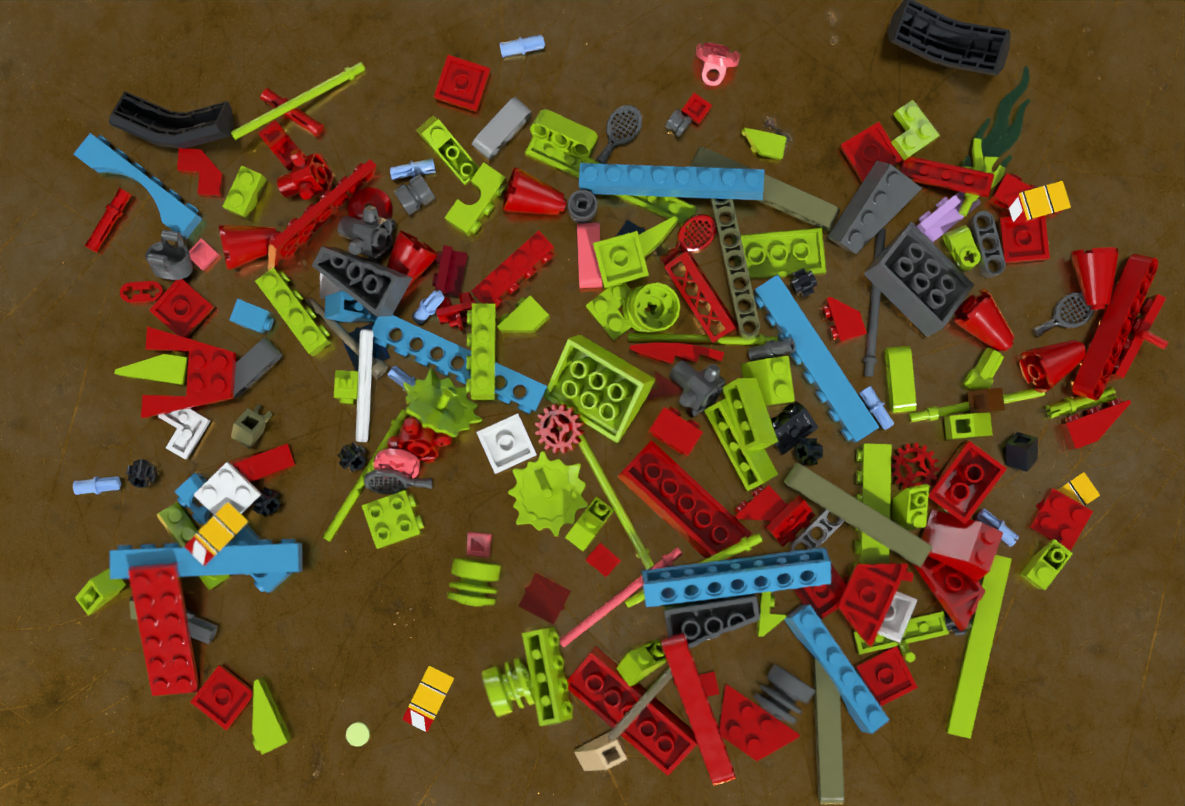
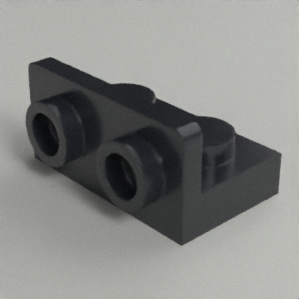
M798 401L787 405L784 411L776 417L770 418L778 440L774 445L782 455L801 442V438H806L819 428L807 409Z

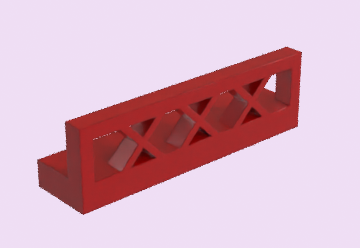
M684 252L664 266L713 343L738 328L737 323L691 252ZM680 261L686 267L685 277L676 276L671 269ZM687 281L694 282L699 287L697 297L688 295L686 292ZM699 300L710 304L709 315L699 312ZM712 319L721 321L725 328L716 336L710 329Z

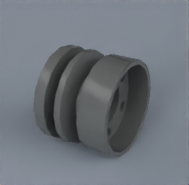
M773 664L766 676L773 683V686L770 688L761 684L760 688L767 693L766 697L756 692L753 698L760 703L762 708L778 719L795 724L798 719L789 712L792 709L801 714L803 711L795 704L796 701L799 700L808 704L815 690L778 665Z

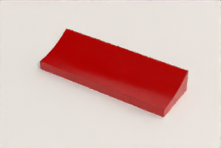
M652 440L617 476L705 559L741 542L742 538H748L752 534Z
M595 646L567 679L568 690L610 727L614 728L648 690L640 683L629 686L616 669L618 664ZM656 697L649 702L620 734L667 776L698 744L693 729Z

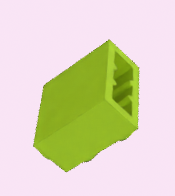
M404 490L362 505L376 549L422 534L421 529L424 528V523L421 516L416 515L414 507L417 506L413 493L409 494L408 490Z

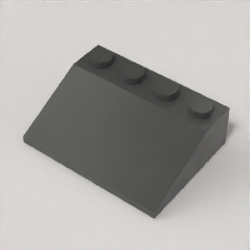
M912 222L879 254L864 273L926 337L945 327L974 286Z

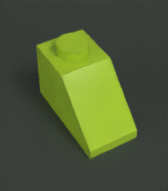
M109 568L90 579L75 599L89 616L115 597L126 584L123 582V578L110 579Z

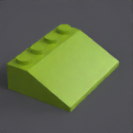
M578 335L568 338L543 398L553 404L557 403L559 407L565 403L567 410L574 407L573 414H581L580 418H578L579 420L618 443L647 399L655 379L588 338Z

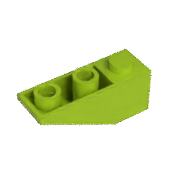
M431 116L416 131L465 185L473 178L479 167L438 118Z

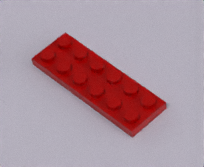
M178 564L130 567L128 574L152 696L198 692L200 686Z

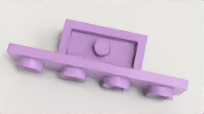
M964 192L957 193L951 199H948L946 196L936 204L938 209L935 212L927 211L918 219L921 223L916 227L932 243L965 217L958 214L965 199L963 197ZM978 198L972 203L968 214L981 204Z

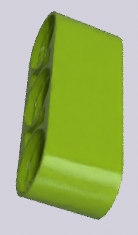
M546 109L539 112L530 127L532 135L537 139L579 158L589 157L598 141V136L593 130Z
M910 346L886 347L885 361L890 410L892 413L916 411Z

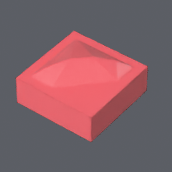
M202 238L189 250L191 260L203 271L219 256Z
M468 532L466 555L489 558L491 556L492 534Z

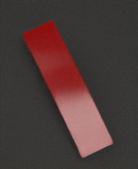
M654 342L630 345L629 348L631 353L672 366L674 358L696 364L699 356L720 363L725 353L703 346L683 343Z

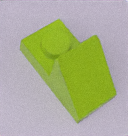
M769 591L759 593L758 609L760 620H757L756 635L761 637L788 616L786 614L770 613V609H774L775 595H771Z

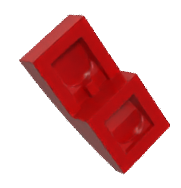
M274 120L262 129L258 135L289 171L294 167L290 154L293 150L299 148L278 122Z

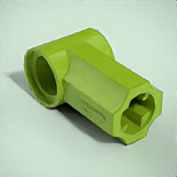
M987 347L975 368L973 367L966 376L963 385L973 391L990 388L994 381L993 376L1003 361L1004 356L996 350Z

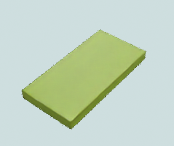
M822 227L740 235L750 280L773 278L776 275H779V277L793 276V272L803 268L806 272L811 270L813 274L826 273ZM734 236L731 237L732 245L737 241ZM733 258L734 267L739 266L741 261L738 258Z

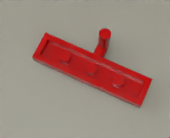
M1156 294L1145 299L1141 306L1143 311L1140 317H1136L1132 326V332L1124 344L1110 377L1116 380L1125 377L1144 340L1163 350L1167 347L1168 341L1149 331L1166 300L1165 297Z

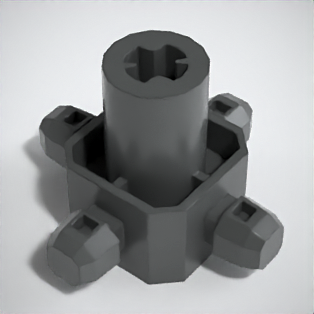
M370 205L364 208L363 218L360 220L350 216L343 217L338 226V234L340 237L352 241L348 246L351 254L366 255L368 260L380 264L382 254L390 250L392 246V231L396 229V221L391 218L384 219L379 217L376 207Z
M681 360L670 372L669 377L684 389L679 402L686 407V413L690 417H694L712 406L721 394L722 387L725 386L726 380L719 375L720 369L715 364H711L706 369L698 372L685 360Z

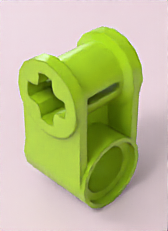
M966 225L943 234L945 245L950 251L958 269L969 271L979 263L980 252L974 243L971 231ZM964 257H966V258L970 257V258H971V261H969V260L965 261V260H964Z

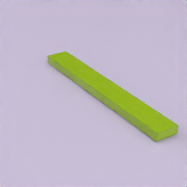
M534 136L525 151L526 155L578 179L580 163L602 164L589 157L579 158ZM615 195L667 220L675 216L677 224L680 226L688 218L695 215L698 208L676 197Z
M995 555L990 572L981 579L980 584L986 592L973 614L972 628L969 631L946 732L949 734L971 739L1011 558Z

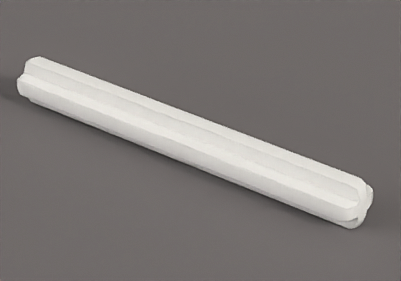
M367 329L360 331L356 416V441L367 442L369 440L373 331Z

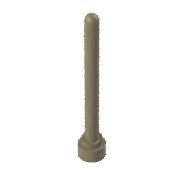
M307 297L305 304L359 356V343L335 320L326 319L325 310L312 297ZM372 357L371 375L378 379L387 371L389 366L383 360Z
M670 666L609 732L608 737L610 740H616L673 677Z

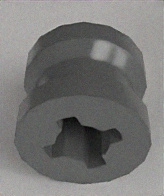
M677 108L667 121L665 128L668 130L672 129L678 137H681L690 125L692 118L689 116L685 117L682 115L681 110Z

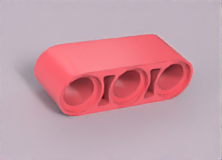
M600 222L577 223L579 287H602V276L593 243L600 241Z

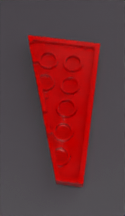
M371 159L365 164L362 162L357 165L352 175L343 177L337 183L335 189L332 191L327 190L317 204L309 205L300 218L292 219L282 233L277 232L270 238L269 270L273 267L279 270L278 264L284 258L289 261L294 256L299 243L301 245L306 244L330 220L328 216L335 208L340 210L345 205L344 203L347 201L348 195L350 193L354 195L375 175L377 165Z

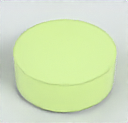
M362 722L353 723L346 732V738L353 746L364 745L370 737L369 727Z

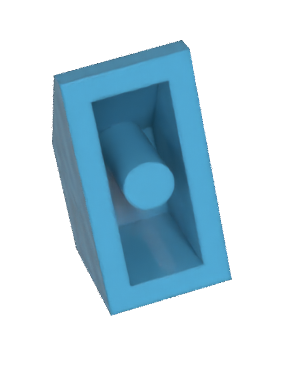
M339 291L325 296L326 319L341 322H376L378 316L374 315L346 292Z
M237 299L229 321L265 335L266 331H270L274 318H272L273 313Z

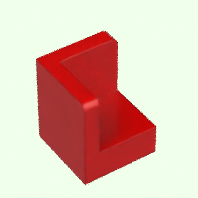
M601 542L585 559L605 577L621 562Z

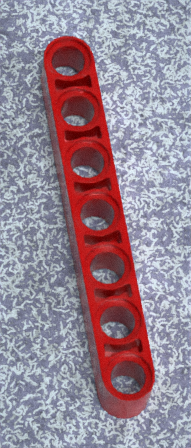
M1134 253L1128 259L1111 297L1110 304L1107 306L1074 380L1073 394L1092 400H1099L1102 396L1157 272V258Z
M681 633L661 640L665 656L713 785L716 786L736 779L730 757L685 634Z

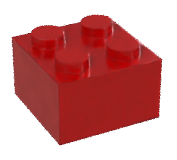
M671 406L668 409L664 407L648 433L687 457L703 433L699 430L701 425L691 419L685 421L680 417L682 413Z

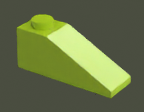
M172 351V355L162 354L115 369L114 374L187 386L189 358L186 357V353Z
M264 677L254 681L252 726L253 745L257 751L260 750L262 755L292 739Z

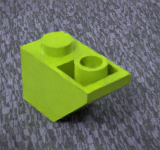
M531 296L527 299L522 297L514 305L516 309L511 314L507 312L498 320L500 324L497 328L501 332L534 333L550 317Z
M990 413L944 417L946 440L993 435Z
M924 484L906 488L893 498L891 519L907 531L926 527L929 485Z
M596 496L565 538L584 551L613 513L614 509Z
M1053 539L1032 557L1019 575L1037 589L1046 590L1073 553Z
M657 639L627 653L616 669L629 686L645 680L668 662L661 640Z

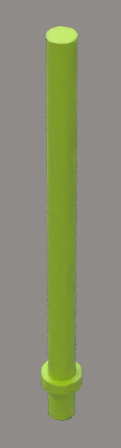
M361 62L351 68L346 67L344 72L230 133L234 140L344 81L355 79L354 76L365 71V68Z
M628 333V342L763 345L770 340L778 341V336H765L764 334H759V336L752 340H746L737 335H725L713 343L708 335Z
M402 409L397 418L391 421L392 426L324 533V539L331 541L363 490L365 475L375 470V456L378 452L388 449V439L397 435L405 419L409 416L405 410Z
M584 435L578 436L582 440L578 445L635 547L637 558H641L646 569L653 567L654 563L648 554L650 552L649 549L644 547Z
M757 533L749 538L744 537L741 539V542L699 563L722 561L744 550L749 551L752 549V546L763 541L760 533ZM644 591L625 599L627 607L629 608L644 601Z

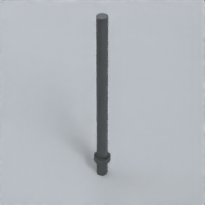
M882 228L876 235L874 260L885 249V228ZM873 283L866 357L863 358L865 363L864 376L868 377L874 376V364L877 363L875 353L881 291Z

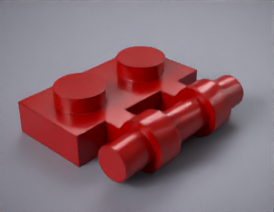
M798 495L788 503L787 507L778 516L771 520L766 528L777 542L784 547L789 541L792 542L796 538L795 535L803 527L806 528L810 524L809 521L815 514L806 501Z

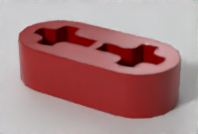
M156 281L128 282L120 288V297L130 304L156 303L166 291L163 285ZM153 286L159 290V293H155V297L148 293L145 294V291L153 290ZM131 288L135 291H140V294L132 295V299L126 295L127 292H130Z

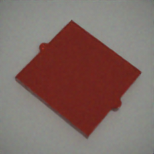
M535 573L529 586L525 588L526 592L519 607L554 625L561 610L565 609L564 604L571 591Z

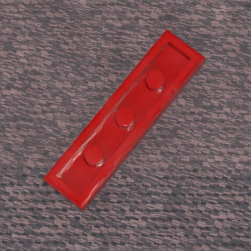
M913 156L905 161L903 159L900 169L901 173L914 182L986 198L989 197L995 177L992 173Z

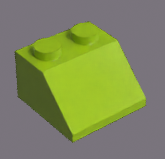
M789 356L767 358L741 364L742 378L757 379L766 406L789 404L795 401Z

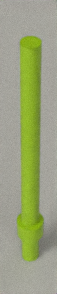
M1034 389L1004 394V404L1044 396L1045 392L1040 393ZM969 402L939 408L937 406L928 407L924 411L910 413L909 418L911 422L926 419L929 421L937 420L941 416L970 411Z

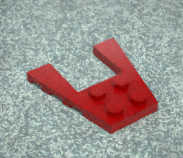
M147 327L146 350L189 352L186 396L142 395L141 418H150L156 415L172 413L173 411L190 409L195 406L234 399L235 352Z

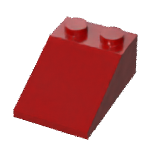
M965 440L950 459L929 492L928 497L966 524L1007 468L971 441Z
M931 510L920 539L933 547L928 556L980 580L990 572L1003 532L983 522L971 519L964 524L951 514Z

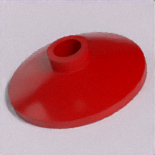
M368 187L361 189L352 196L349 202L348 215L350 217L362 219L364 208L370 204L376 207L379 217L384 219L392 218L393 205L391 199L384 191L378 188Z

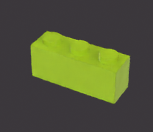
M738 378L722 387L744 452L763 450L778 442L756 378Z

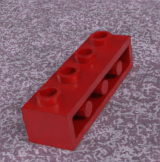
M538 230L471 290L472 294L481 304H495L496 309L503 302L502 298L508 293H514L520 287L519 283L523 279L532 277L537 272L536 268L541 263L546 264L553 258L554 246Z

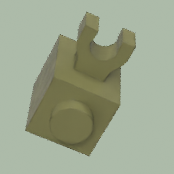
M259 404L256 405L254 411L247 408L235 421L232 429L231 438L249 450L263 435L266 422L272 416L270 411L266 415H260L259 412L262 406Z

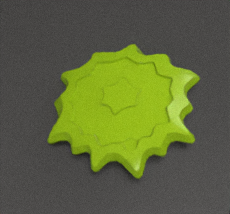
M429 369L424 380L416 379L414 386L406 382L403 383L404 390L408 394L406 402L409 406L406 407V412L417 418L423 427H429L437 433H446L454 438L457 437L459 431L469 430L470 423L482 421L481 417L474 414V409L478 405L467 398L466 386L455 387L450 378L439 379L433 369Z
M541 451L539 459L535 462L529 461L525 469L514 468L513 474L517 484L508 493L516 498L513 505L519 511L516 524H531L538 531L543 528H549L554 536L559 535L562 525L574 524L576 511L588 506V503L581 495L586 485L578 477L581 464L565 465L560 459L550 461L545 452Z

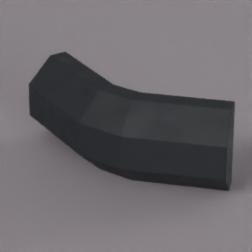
M903 0L893 14L887 31L890 42L931 62L950 68L997 76L1004 68L1011 38L1010 30L961 22L946 17L914 0Z
M126 91L122 94L109 118L110 125L155 145L182 149L229 137L231 135L230 132L234 129L232 108L228 101L189 112L169 111Z

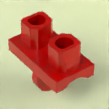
M470 292L458 295L460 304L452 305L450 298H444L436 310L440 324L449 322L450 327L458 325L460 331L465 330L464 324L467 323V311H472V304H477Z

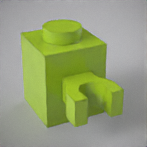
M335 370L334 398L340 399L342 404H353L354 400H357L358 371Z

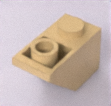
M608 732L575 749L574 753L584 771L607 770L627 760L625 747L620 738L610 740Z

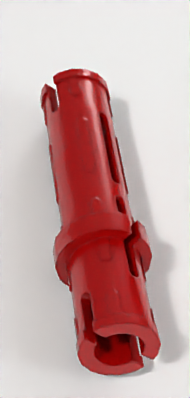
M266 88L260 96V100L273 108L289 101L288 98H282L270 90V88ZM297 107L283 114L315 137H318L324 128L323 124Z
M119 187L110 204L106 205L104 215L84 246L98 253L119 216L123 215L122 211L132 194Z

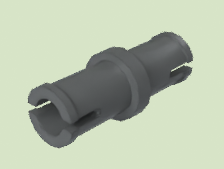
M791 337L776 342L770 340L766 344L749 347L748 354L752 361L767 357L775 358L780 354L794 352L796 345Z

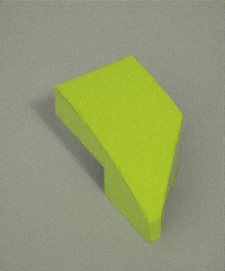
M742 129L741 133L743 136L746 135L752 146L751 150L753 153L758 152L759 155L776 160L783 159L787 137L760 130Z

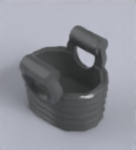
M163 230L161 233L162 242L151 245L146 251L145 258L155 276L165 279L181 280L188 277L192 273L193 266L189 250L184 245L181 233ZM167 240L177 241L178 246L170 245Z

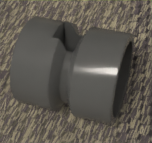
M420 173L409 180L408 186L403 184L393 190L409 216L420 209L421 203L426 205L436 199Z
M587 190L574 192L568 200L570 218L575 223H591L597 215L596 197Z

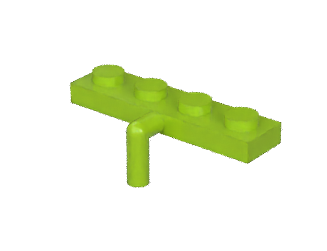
M178 502L157 515L175 543H179V548H185V545L198 532ZM229 574L199 575L208 590H211L230 577Z
M944 611L910 618L900 643L877 634L872 647H870L856 631H853L858 654L899 646L903 659L908 662L915 660V655L910 652L908 643L949 634L945 624Z

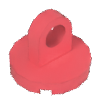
M706 42L703 46L699 43L695 55L704 61L701 75L703 81L710 86L720 84L724 78L726 68L738 66L740 54L736 50L731 53L727 46L717 43ZM710 69H717L719 74L716 78L710 79L707 77V72Z
M388 447V449L378 452L375 456L374 469H393L413 479L419 474L420 461L410 452L401 449H389Z

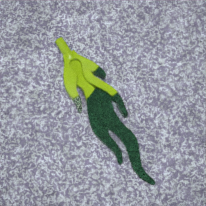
M1025 66L1023 69L1020 84L1000 101L995 124L985 139L983 138L984 132L990 124V118H987L977 131L972 144L973 168L970 156H966L963 161L962 167L994 174L995 177L991 189L1002 179L1012 156H1007L999 164L995 172H992V166L1017 141L1022 130L1025 108L1031 102L1030 99H1027L1018 107L1013 124L1009 126L1011 109L1028 87L1030 80L1028 66ZM964 193L963 197L965 199L958 214L967 216L972 203L980 196Z

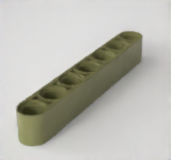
M698 147L689 166L752 169L704 147ZM764 174L763 200L758 201L818 228L822 227L823 230H832L840 213V209L837 206Z
M711 198L712 211L738 331L743 339L752 340L759 333L760 323L733 199L717 201L715 198ZM722 215H729L732 220L729 223H722L719 218ZM728 236H734L737 241L733 245H728L724 242V239ZM731 258H738L741 264L733 267L729 264V260ZM741 279L746 283V286L738 289L734 286V281ZM746 301L750 304L751 308L747 311H742L739 309L738 304ZM746 323H751L755 326L756 330L752 333H747L743 330V326Z
M795 463L784 481L792 489L918 567L922 566L933 548L925 541L799 463Z
M812 655L819 804H844L840 693L826 671Z

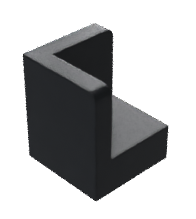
M1016 432L1006 443V465L1028 472L1038 459V438Z

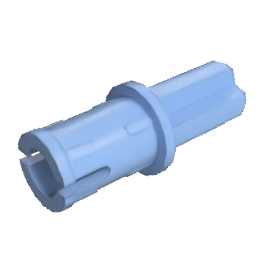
M542 35L524 39L519 37L518 40L499 43L502 57L519 53L525 55L524 52L545 47Z
M433 158L417 162L410 161L411 164L390 168V175L393 180L410 176L415 177L419 173L420 175L436 173Z
M433 291L420 302L419 308L412 314L414 322L423 324L430 315L436 312L437 307L444 300L442 291Z
M393 366L388 372V376L403 387L404 392V382L411 386L415 385V377H410L398 366Z
M872 386L859 393L869 408V412H873L884 430L894 425L893 420L883 407L885 403L881 402Z
M95 476L89 480H75L73 490L77 495L86 493L100 494L103 491L119 490L121 481L118 476L107 478Z
M986 509L978 512L976 519L1003 532L1001 540L1009 547L1016 543L1014 539H1019V535L1004 524L1005 521L998 520Z

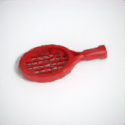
M697 214L688 218L678 231L676 246L671 248L665 255L659 257L662 263L667 265L681 251L696 252L707 247L716 235L717 226L715 220L706 214Z

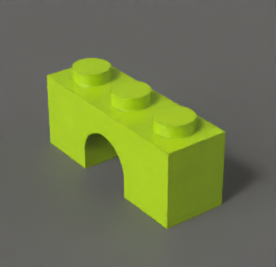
M484 162L471 179L472 186L481 192L479 201L473 205H466L457 199L445 216L446 222L468 237L471 233L475 234L482 224L480 222L482 217L490 214L495 206L493 204L497 196L501 197L508 187L506 185V177Z

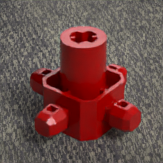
M299 149L293 150L290 154V159L294 164L292 172L282 175L277 179L280 193L286 198L299 194L303 200L315 197L321 198L327 190L332 191L330 187L334 178L332 170L325 162V157L321 153H313L306 156Z
M412 416V418L405 419L404 424L401 426L400 435L390 437L387 444L389 449H401L415 455L419 461L423 460L425 463H433L439 454V447L449 445L452 442V437L446 433H437L429 427H423L421 422Z

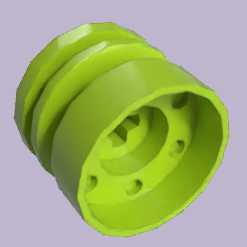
M661 283L647 284L633 289L629 292L623 304V314L626 322L635 331L642 333L666 330L675 323L680 312L679 298L675 291ZM650 306L651 310L646 312L645 308Z
M453 558L451 574L459 576L461 579L460 581L449 582L450 587L458 588L459 591H448L447 598L471 606L495 605L496 599L486 596V593H497V589L488 586V581H499L501 565Z
M520 657L514 659L516 670L512 669L509 661L505 662L506 673L503 675L497 666L482 671L484 685L497 717L513 712V700H516L521 709L524 708V696L529 705L535 704L530 674Z

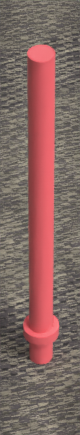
M677 547L668 555L664 554L662 556L663 559L650 569L671 567L674 565L673 562L682 556L683 553ZM642 575L559 639L563 647L567 646L643 586Z

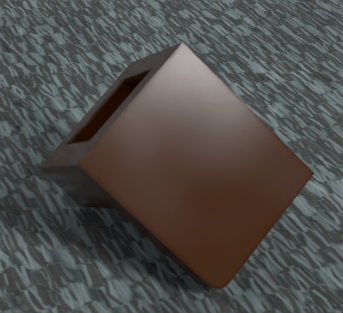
M988 388L967 392L970 414L1005 410L1002 388Z

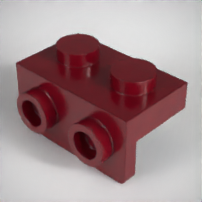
M443 245L442 251H438L436 264L440 265L438 273H434L432 281L435 291L440 290L443 295L459 297L468 257L466 252L455 251L452 246Z

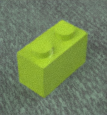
M241 166L222 207L228 212L249 221L268 180L262 174Z

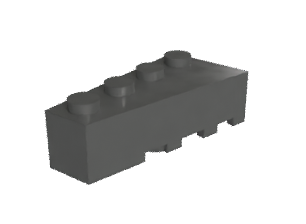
M876 161L828 235V238L841 248L857 254L922 188L891 164Z
M322 246L312 264L316 270L376 316H392L413 277L351 254L338 247Z
M755 593L663 605L668 638L684 633L689 648L697 646L706 640L719 637L730 630L733 631L760 620Z

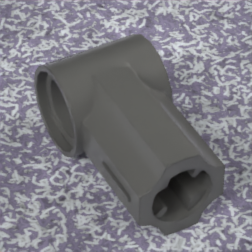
M186 610L190 636L210 644L217 632L218 625L196 617L195 613Z

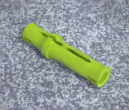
M1112 386L1105 388L1099 400H1092L1081 396L1074 398L1069 396L1064 401L1046 405V410H1050L1046 413L1050 419L1067 413L1070 415L1076 414L1078 410L1116 400L1117 396H1112L1116 392Z

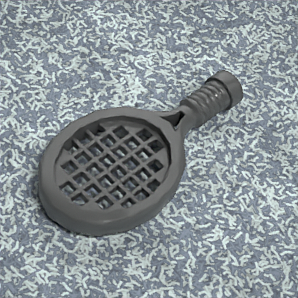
M621 106L610 115L606 126L608 144L604 147L601 154L598 155L596 161L606 164L614 147L628 144L637 137L642 127V116L635 106Z
M1073 292L1059 300L1054 308L1052 319L1034 327L1033 332L1037 337H1040L1054 326L1065 328L1079 327L1091 319L1095 310H1091V306L1086 307L1083 302L1082 292Z
M377 469L365 475L364 484L372 492L387 495L401 492L410 486L432 489V478L410 479L393 469Z

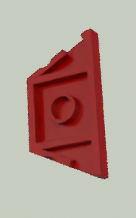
M927 556L921 567L913 564L962 632L969 625L968 622L975 613L979 601L984 596L985 589L977 579L930 556Z
M906 563L856 564L837 604L840 612L870 647H872L908 568Z
M727 683L725 684L719 723L722 738L754 760L759 761L800 737L798 732Z

